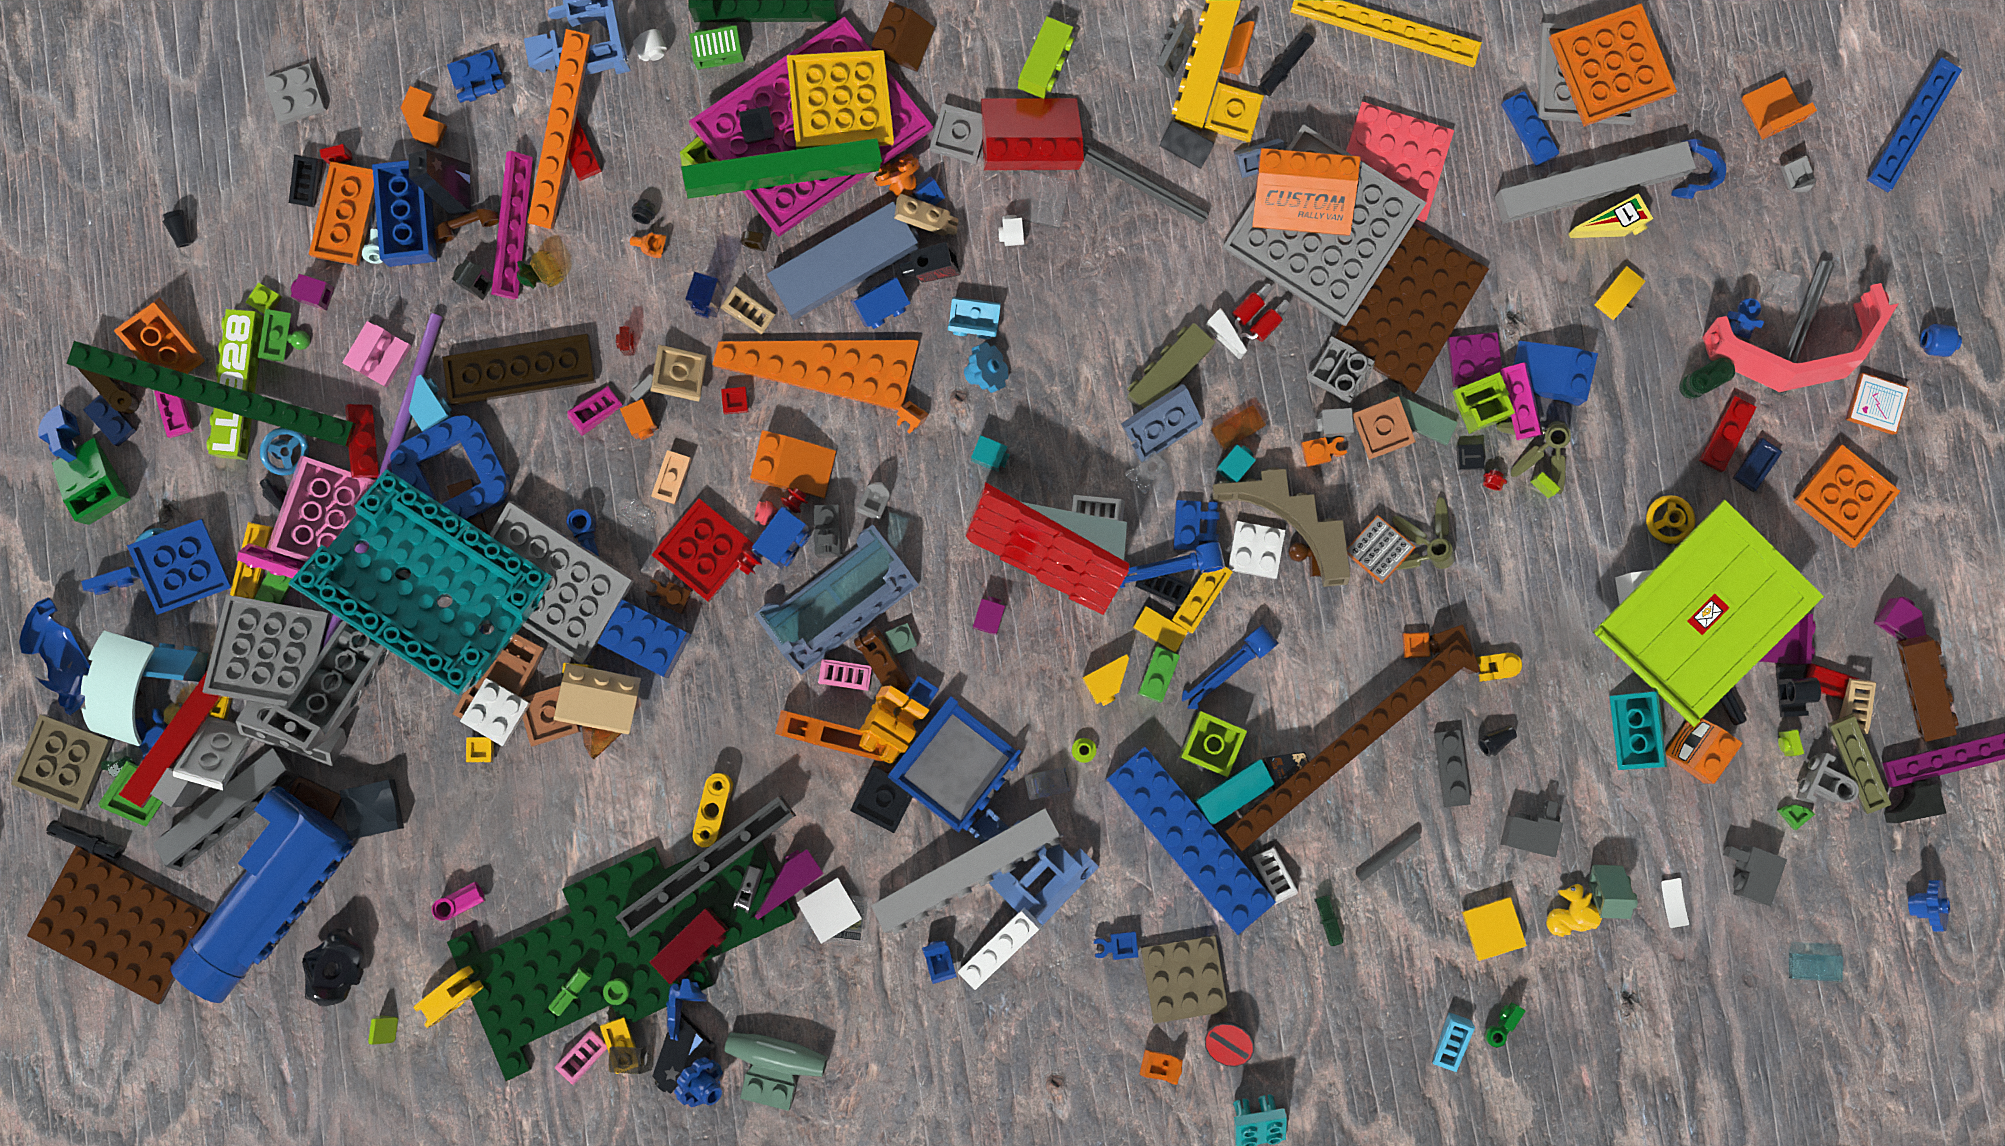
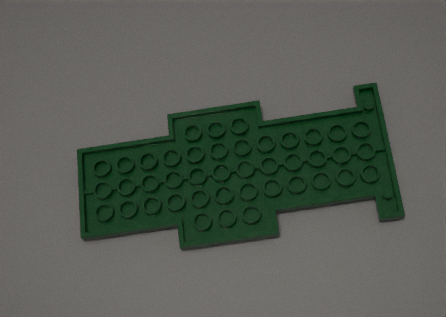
M761 841L633 937L628 936V932L621 922L616 919V916L701 853L665 869L656 847H652L562 889L571 913L484 953L481 952L473 931L447 941L458 970L460 971L470 965L474 973L468 977V980L471 984L480 980L484 986L471 997V1001L505 1081L531 1070L522 1048L523 1045L612 1005L605 1000L603 995L605 985L612 979L620 978L629 984L630 995L628 999L619 1005H612L617 1018L625 1017L628 1025L666 1008V1003L669 1000L670 986L672 984L681 986L682 982L678 983L675 981L669 984L649 962L705 908L710 907L726 924L729 930L725 933L727 938L717 948L712 945L706 951L709 956L699 965L694 962L688 968L690 974L685 979L697 982L701 991L715 985L705 961L795 920L796 917L788 899L757 920L755 917L777 876L763 842ZM748 865L763 869L764 872L749 913H745L744 909L739 907L734 909L733 905ZM743 891L741 898L749 900L751 893ZM579 967L586 970L592 978L578 993L579 997L573 999L561 1015L553 1014L548 1007L562 990L561 986L567 984Z

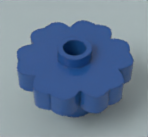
M1929 880L1927 893L1909 895V913L1911 916H1917V918H1929L1933 932L1947 931L1948 915L1950 913V901L1947 898L1943 881Z
M707 1057L695 1060L692 1066L685 1068L678 1077V1086L674 1091L676 1098L683 1105L688 1104L691 1108L701 1104L709 1106L715 1104L722 1095L720 1081L718 1080L723 1074L721 1066L715 1060H709Z

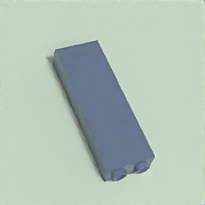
M894 202L767 273L771 284L793 321L906 257L912 251L919 249L917 241L920 240V237L915 228H909L907 223L894 219L896 209Z

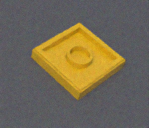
M1218 82L1204 130L1250 143L1264 95Z

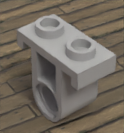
M1816 753L1808 763L1809 771L1806 777L1798 785L1797 790L1799 792L1796 798L1804 802H1816L1817 798L1813 796L1816 793L1832 802L1849 803L1858 797L1859 788L1857 783L1851 778L1827 767L1828 762H1834L1836 757L1828 753ZM1840 784H1842L1844 787V793L1842 796H1840V794L1838 793V787Z

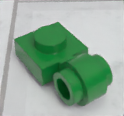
M1512 1002L1509 1006L1505 1005L1499 1013L1500 1019L1497 1022L1499 1025L1490 1026L1486 1029L1484 1033L1485 1041L1492 1047H1502L1507 1041L1509 1031L1513 1032L1526 1011ZM1498 1033V1038L1493 1040L1494 1034Z

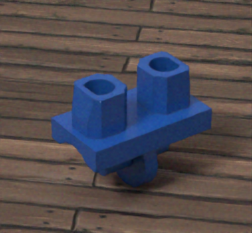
M1746 298L1738 305V313L1728 312L1727 317L1732 319L1730 326L1734 335L1750 339L1755 327L1762 328L1764 321L1755 319L1761 312V305L1756 299Z

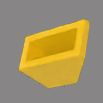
M1127 654L1082 678L1095 704L1101 702L1105 706L1116 700L1114 695L1120 691L1129 661Z

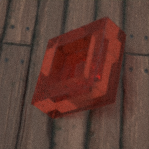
M629 326L619 327L620 334H616V347L620 349L624 356H633L634 331Z

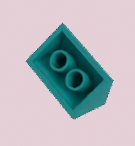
M1658 691L1609 696L1618 770L1667 767Z
M1258 759L1193 801L1213 826L1275 784L1263 761Z

